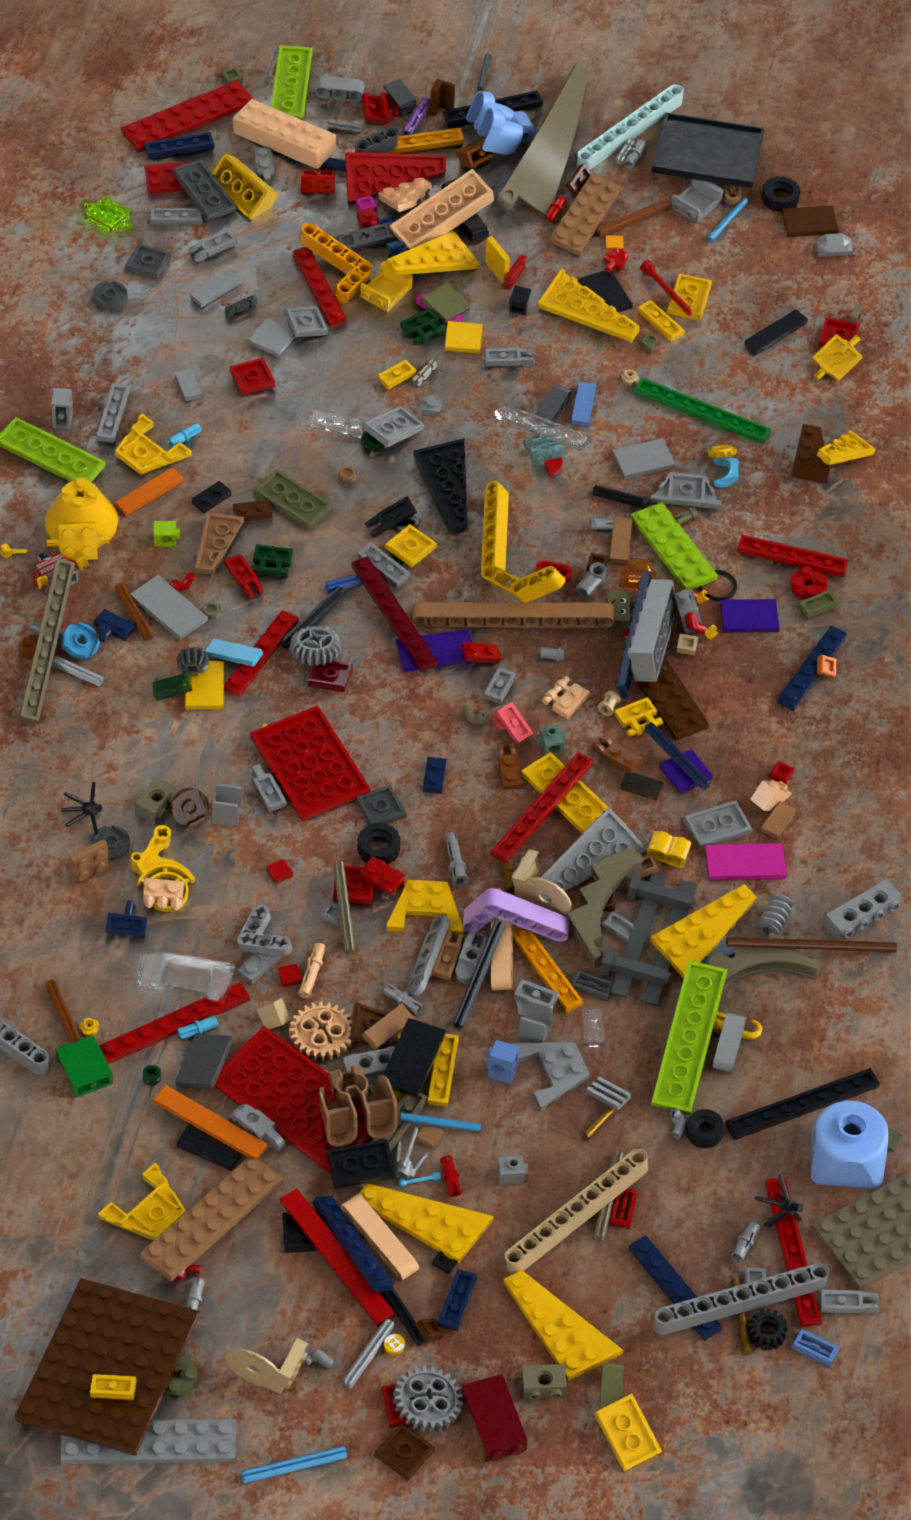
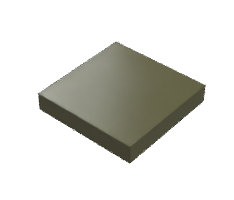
M448 283L424 295L421 299V302L430 308L444 323L466 311L471 305Z

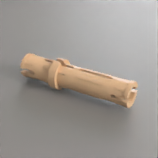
M315 943L312 954L307 960V969L298 995L303 999L310 998L318 971L322 968V958L326 951L324 944Z

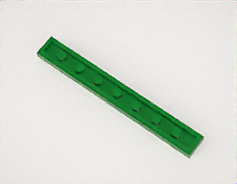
M644 378L640 380L634 390V393L760 444H764L771 433V429Z

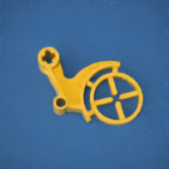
M159 825L154 829L153 838L150 840L145 851L142 853H132L130 869L133 872H137L140 876L137 883L138 886L144 884L145 878L153 875L150 877L152 879L171 878L175 879L174 881H184L185 896L180 907L182 908L188 899L189 888L187 883L190 882L192 884L195 878L182 864L158 856L161 850H165L170 846L171 839L170 828L166 825ZM155 900V903L152 906L154 909L161 912L174 911L171 906H166L163 910H161L157 905V900Z

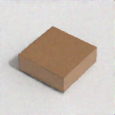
M425 1124L416 1135V1140L434 1149L443 1137L444 1130L434 1125Z

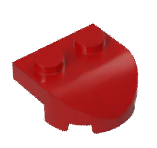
M364 92L361 96L364 120L380 125L390 123L396 117L399 107L384 92L380 96Z

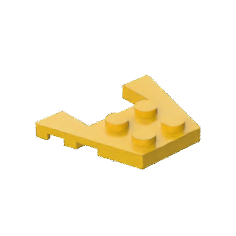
M143 413L138 417L137 423L131 427L128 436L124 437L115 450V456L140 475L192 456V451L181 442L166 452L146 437L144 433L154 427V422Z
M408 879L387 922L386 931L404 932L405 915L437 917L443 914L450 920L447 931H452L453 935L463 934V925L448 882Z
M154 1163L142 1173V1179L155 1188V1190L128 1214L110 1202L98 1213V1218L154 1241L183 1216L186 1210L175 1192L170 1188L166 1177L162 1175L157 1163Z

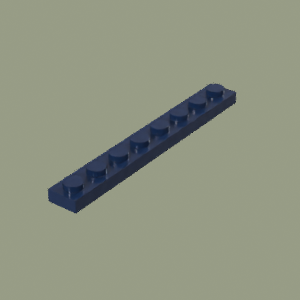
M643 572L642 579L638 581L639 592L635 595L636 605L635 608H632V622H629L628 626L629 636L625 638L626 649L622 651L623 662L619 665V679H616L615 683L616 690H619L620 698H628L633 673L630 672L631 659H628V648L632 646L631 638L632 635H635V624L639 622L638 615L639 611H642V600L646 598V587H649L652 579L650 572Z

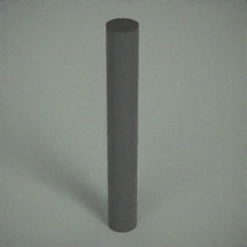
M489 53L485 54L477 87L478 91H484L492 57Z

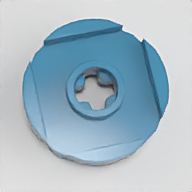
M78 623L77 625L71 624L66 628L62 635L61 646L71 656L86 661L96 653L100 641L99 639L97 640V633L91 626L85 623ZM82 638L84 644L79 643L77 640Z

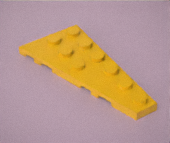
M455 231L387 259L385 263L393 276L477 269L480 264Z
M562 268L538 302V308L631 343L640 331L639 325L627 316L619 314L615 307L607 305L603 298L588 287L579 284L576 278L567 275L566 271Z
M744 884L651 936L650 941L684 979L688 961L701 963L725 938L728 931L732 930L736 922L753 906L757 897Z
M369 1183L359 1193L378 1216L436 1251H442L443 1255L451 1260H457L458 1264L494 1220V1216Z
M523 1270L504 1278V1285L556 1364H565L566 1379L568 1381L602 1365V1362L606 1363L623 1354L622 1348Z

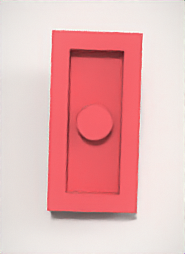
M512 702L493 715V721L497 728L502 731L506 729L516 745L533 734Z

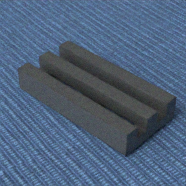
M577 970L571 982L575 990L604 1001H608L614 982L581 970Z

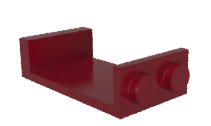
M503 1374L462 1385L463 1403H468L485 1449V1462L491 1460L498 1461L505 1456H516L526 1451L528 1440Z

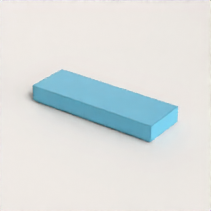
M213 639L205 650L209 657L253 667L263 655L262 649Z

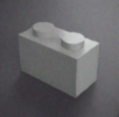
M54 388L51 403L53 428L71 430L73 418L72 389Z

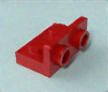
M301 170V192L334 193L335 170Z

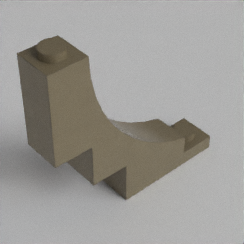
M633 846L591 864V875L595 882L579 888V899L583 906L567 913L569 927L594 969L602 966L603 952L600 948L602 946L600 924L605 905L622 883L632 877L634 872L639 873L642 871L643 857L640 852H636Z

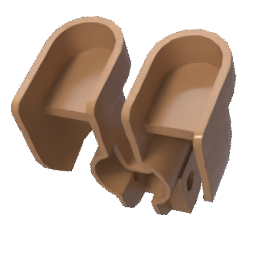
M361 1065L351 1066V1071L341 1072L340 1068L329 1071V1083L335 1102L326 1101L324 1087L319 1088L320 1111L329 1144L335 1147H343L352 1143L357 1137V1113L352 1102V1098L357 1097L364 1112V1122L368 1134L372 1138L383 1139L396 1131L398 1125L397 1100L386 1076H377L378 1090L369 1095L368 1080L364 1076Z

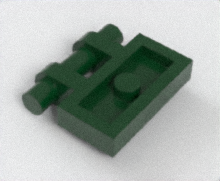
M430 308L400 322V327L409 337L417 335L413 339L415 345L428 342V339L436 338L446 331L444 325L437 326L439 318Z
M256 544L253 563H259V566L252 565L251 569L254 573L262 576L269 574L275 575L277 578L281 576L288 577L289 570L282 569V567H290L293 549ZM266 565H274L276 568L266 567Z

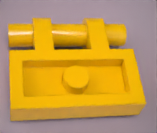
M648 697L616 709L614 712L615 717L623 728L631 726V729L626 731L628 737L642 735L645 731V725L653 722L656 726L663 724L661 717L654 719L653 716L657 714V710ZM643 720L646 721V723L639 725L638 723Z

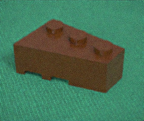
M803 424L792 477L827 484L829 465L825 464L817 456L819 449L824 447L821 427Z

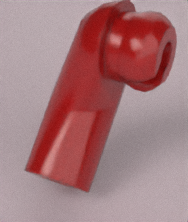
M188 572L183 581L173 579L169 584L178 592L189 589L196 576L192 572Z

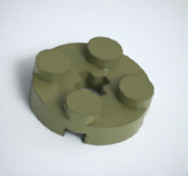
M181 1355L174 1373H180L181 1378H171L164 1393L167 1396H171V1394L178 1395V1397L185 1396L196 1386L198 1378L197 1367L192 1360Z

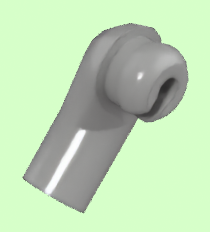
M675 1108L669 1113L671 1121L675 1126L671 1135L676 1139H680L687 1126V1120L683 1113Z
M307 1350L308 1354L303 1364L309 1366L312 1362H319L328 1369L334 1360L322 1350Z

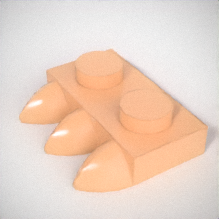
M145 878L144 905L149 909L157 900L158 907L163 910L170 901L173 910L177 911L183 902L184 881Z

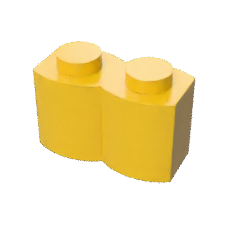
M654 831L648 846L647 855L652 854L656 862H665L676 868H684L691 842L684 837H672L664 831Z

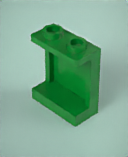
M94 1036L82 1038L77 1042L69 1045L65 1044L56 1049V1059L58 1063H61L71 1083L72 1093L75 1098L113 1084L111 1069Z

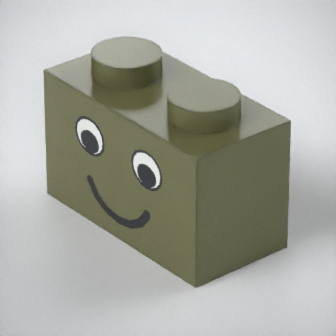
M608 591L607 603L615 607V621L612 627L606 628V631L625 632L627 630L629 622H632L630 611L634 608V600H630L631 592Z

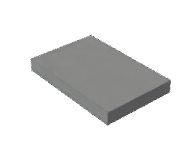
M398 406L364 422L362 428L383 445L389 447L423 431L425 425L403 407Z
M663 438L612 450V455L624 480L675 468V462Z
M736 800L684 816L683 818L699 850L705 848V845L719 844L752 833V827Z

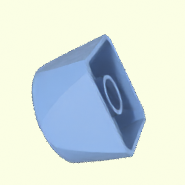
M839 1101L826 1107L811 1127V1180L819 1185L871 1189L880 1187L883 1183L888 1147V1126L883 1116L872 1106L859 1101Z

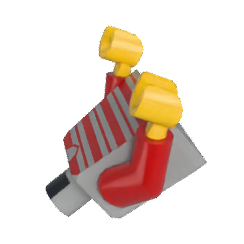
M41 553L37 557L39 562L36 564V571L34 572V586L39 589L44 588L48 595L57 558L75 563L70 586L79 582L78 570L82 571L83 567L89 566L87 558L83 556L75 561L63 557L59 553L50 557L46 553Z
M682 589L675 593L686 634L692 632L705 633L709 639H713L719 634L716 632L717 627L715 625L706 628L701 621L696 601L702 604L709 600V598L705 597V594H707L706 590L697 593L693 589Z

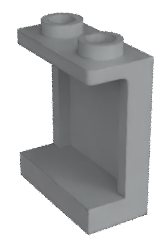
M692 179V184L679 196L675 194L672 196L671 208L698 224L722 202L724 189L709 181Z

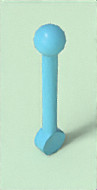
M435 1172L432 1176L410 1180L400 1179L399 1185L405 1187L406 1184L422 1181H440L441 1174Z

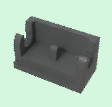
M401 79L384 85V89L387 91L386 94L393 98L399 109L407 107V109L400 112L402 115L413 112L416 106V98Z

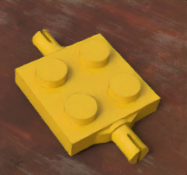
M836 334L812 357V361L820 367V370L814 374V377L820 380L827 374L839 382L862 359V355L854 347L861 340L860 337L855 335L850 341H847Z
M96 522L59 524L58 539L46 540L47 547L58 546L63 557L76 561L78 558L85 556L87 560L98 559L97 550L99 544L110 543V536L98 537Z

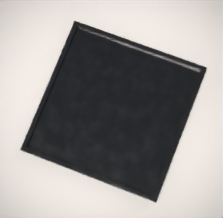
M666 112L651 172L752 188L765 128Z

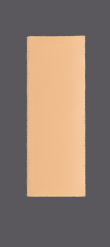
M471 169L392 223L390 229L401 243L412 249L447 234L494 201L493 191Z

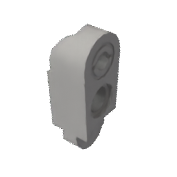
M475 932L467 935L455 970L456 978L460 983L467 984L470 982L488 936Z
M244 1104L237 1107L228 1116L231 1123L268 1143L267 1149L270 1147L272 1150L279 1151L285 1145L283 1138L274 1129L275 1123L258 1109L255 1110L251 1106Z

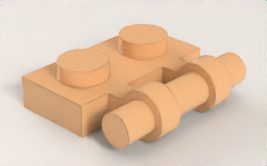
M564 676L555 683V687L552 690H548L545 693L542 702L545 705L552 702L554 704L552 710L568 719L590 697V691L577 683H574L571 687L567 684L570 682V679ZM560 691L564 693L561 697L557 696Z

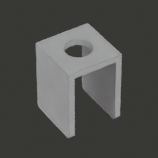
M217 783L216 801L212 802V823L237 827L242 807V787Z
M528 999L526 1018H520L518 1038L532 1043H544L551 1027L553 1006Z

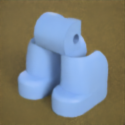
M478 91L466 116L468 122L475 123L474 128L477 130L478 135L486 137L482 149L487 152L503 155L511 154L517 150L519 144L532 142L537 133L536 128L526 113L522 111L514 112L507 106L495 103L494 95L490 92Z

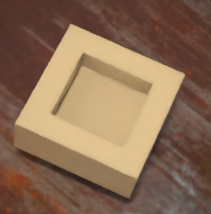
M680 634L676 652L695 656L698 637Z

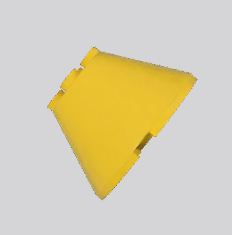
M80 477L62 488L46 512L45 529L51 539H58L59 524L96 522L98 537L110 536L111 539L117 531V511L92 482L87 481L84 477Z

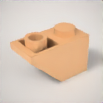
M762 781L750 800L764 811H773L779 801L783 803L792 793L787 790L788 786L781 781Z

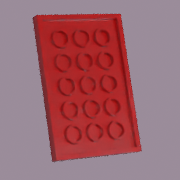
M318 705L250 732L251 740L302 822L352 802L357 797L371 792L369 785Z

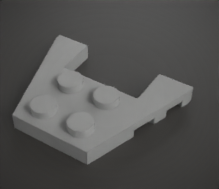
M575 1042L512 1044L519 1046L518 1063L538 1057L550 1082V1088L534 1092V1099L540 1111L546 1109L550 1103L558 1101L566 1092H571L590 1079V1073Z

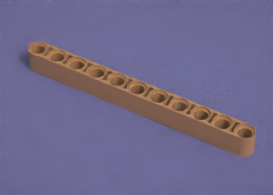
M417 602L412 605L411 622L416 627L609 628L614 625L615 607L610 603Z

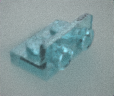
M556 431L523 440L524 447L531 453V461L533 463L566 455L564 438Z

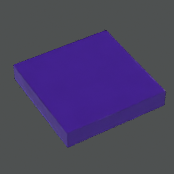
M692 749L683 752L708 780L712 779V773ZM672 758L660 763L659 768L680 794L698 786Z

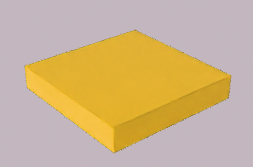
M490 236L486 240L485 263L500 282L505 284V277L509 272L510 257L494 237Z
M448 321L445 351L480 354L483 324Z
M411 524L385 544V549L410 567H414L437 548L436 542Z

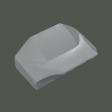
M843 233L825 234L816 239L818 257L852 255L853 253L851 239Z
M521 979L514 993L518 1014L526 1017L528 999L554 1006L559 993Z

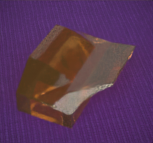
M630 558L625 567L620 570L619 587L638 589V581L642 579L643 572H650L651 578L657 580V573L653 570L650 560Z

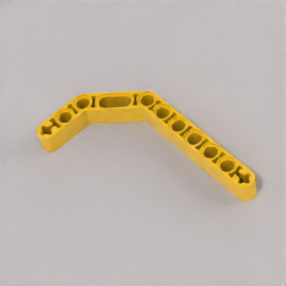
M493 480L485 488L481 576L494 588L522 603H528L560 589L565 583V578L553 566L545 567L522 578H518L505 571L509 493L497 480ZM507 581H511L509 585L503 586Z

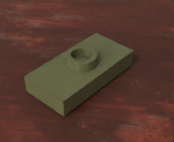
M830 590L798 602V608L806 619L839 607V601Z

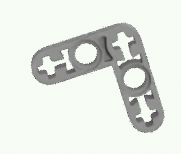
M258 905L253 908L237 938L239 948L244 952L286 956L293 950L290 938L263 934L271 919L268 906ZM254 926H258L257 929H255V930H250V928H252V927H254ZM269 942L266 946H260L262 943Z

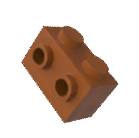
M481 137L456 151L461 166L468 167L469 169L490 160L498 153L487 152L482 149L486 137Z

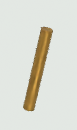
M609 1106L583 1133V1137L589 1140L617 1110Z

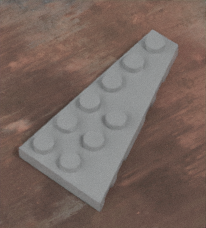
M609 807L539 878L549 880L566 891L592 878L591 864L632 846L636 852L640 853L648 849ZM540 894L544 900L550 899L548 895Z

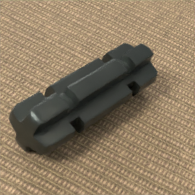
M251 295L247 299L244 298L233 303V306H226L225 313L228 316H232L235 312L239 313L248 309L249 306L252 307L257 304V298Z

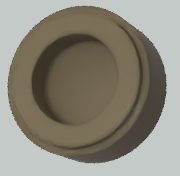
M207 602L203 605L202 612L208 617V620H215L221 615V607L216 602Z

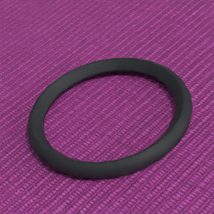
M714 570L718 574L728 576L732 580L734 588L730 594L723 597H715L708 593L705 596L718 601L731 598L737 591L736 579L726 571ZM703 586L699 587L700 591L704 590Z

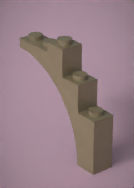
M772 932L768 937L785 939L782 935L774 934ZM740 947L733 959L725 953L714 951L707 965L728 969L723 989L741 977L770 970L788 971L816 979L821 967V963L817 962V960L806 957L795 949L762 948L760 950L758 948Z

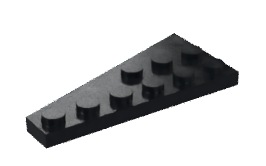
M465 438L414 450L413 456L449 533L467 530Z

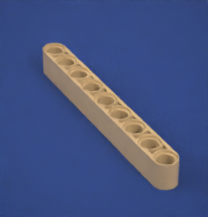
M642 1149L631 1151L505 1252L507 1271L510 1274H515L521 1270L525 1271L645 1175L649 1169L647 1153Z

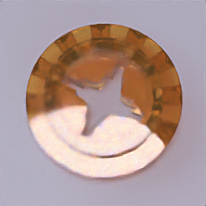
M38 635L26 636L19 642L18 650L22 657H27L28 661L31 658L33 659L35 649L31 651L30 648H33L37 643Z

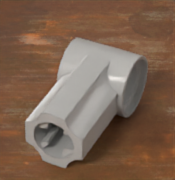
M596 562L590 566V571L576 587V592L580 597L584 599L590 598L595 590L605 583V565Z

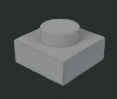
M425 396L422 414L439 417L442 399Z

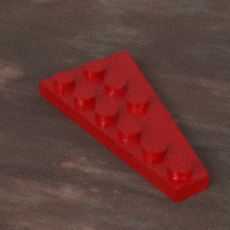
M346 152L347 204L355 202L359 198L377 195L388 187L395 188L401 183L414 182L417 178L428 179L444 174L447 171L446 155Z

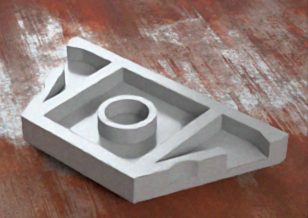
M670 472L666 480L659 485L658 491L651 495V503L663 502L664 504L721 508V501L717 500L713 487L710 486L707 476Z

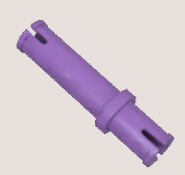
M423 97L418 106H415L412 116L401 131L402 136L412 135L421 118L425 117L426 110L430 106L429 98Z

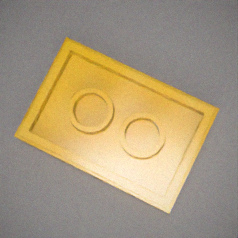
M679 273L674 291L692 309L693 314L688 316L672 298L670 299L667 314L701 321L712 286V280Z
M209 661L208 669L204 673H198V676L186 674V710H224V661Z
M633 1394L594 1412L623 1472L662 1452Z

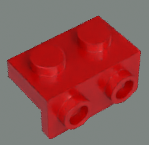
M373 856L359 871V877L390 895L398 887L403 888L405 875L400 870L388 866L384 861L378 860Z

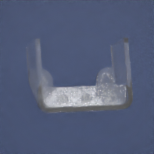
M166 952L141 954L137 986H152V990L164 991V988H175L204 993L208 1000L219 1001V998L224 997L235 973L236 964Z

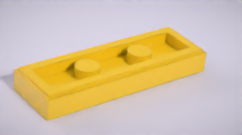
M652 300L637 307V312L670 342L684 335L685 330Z

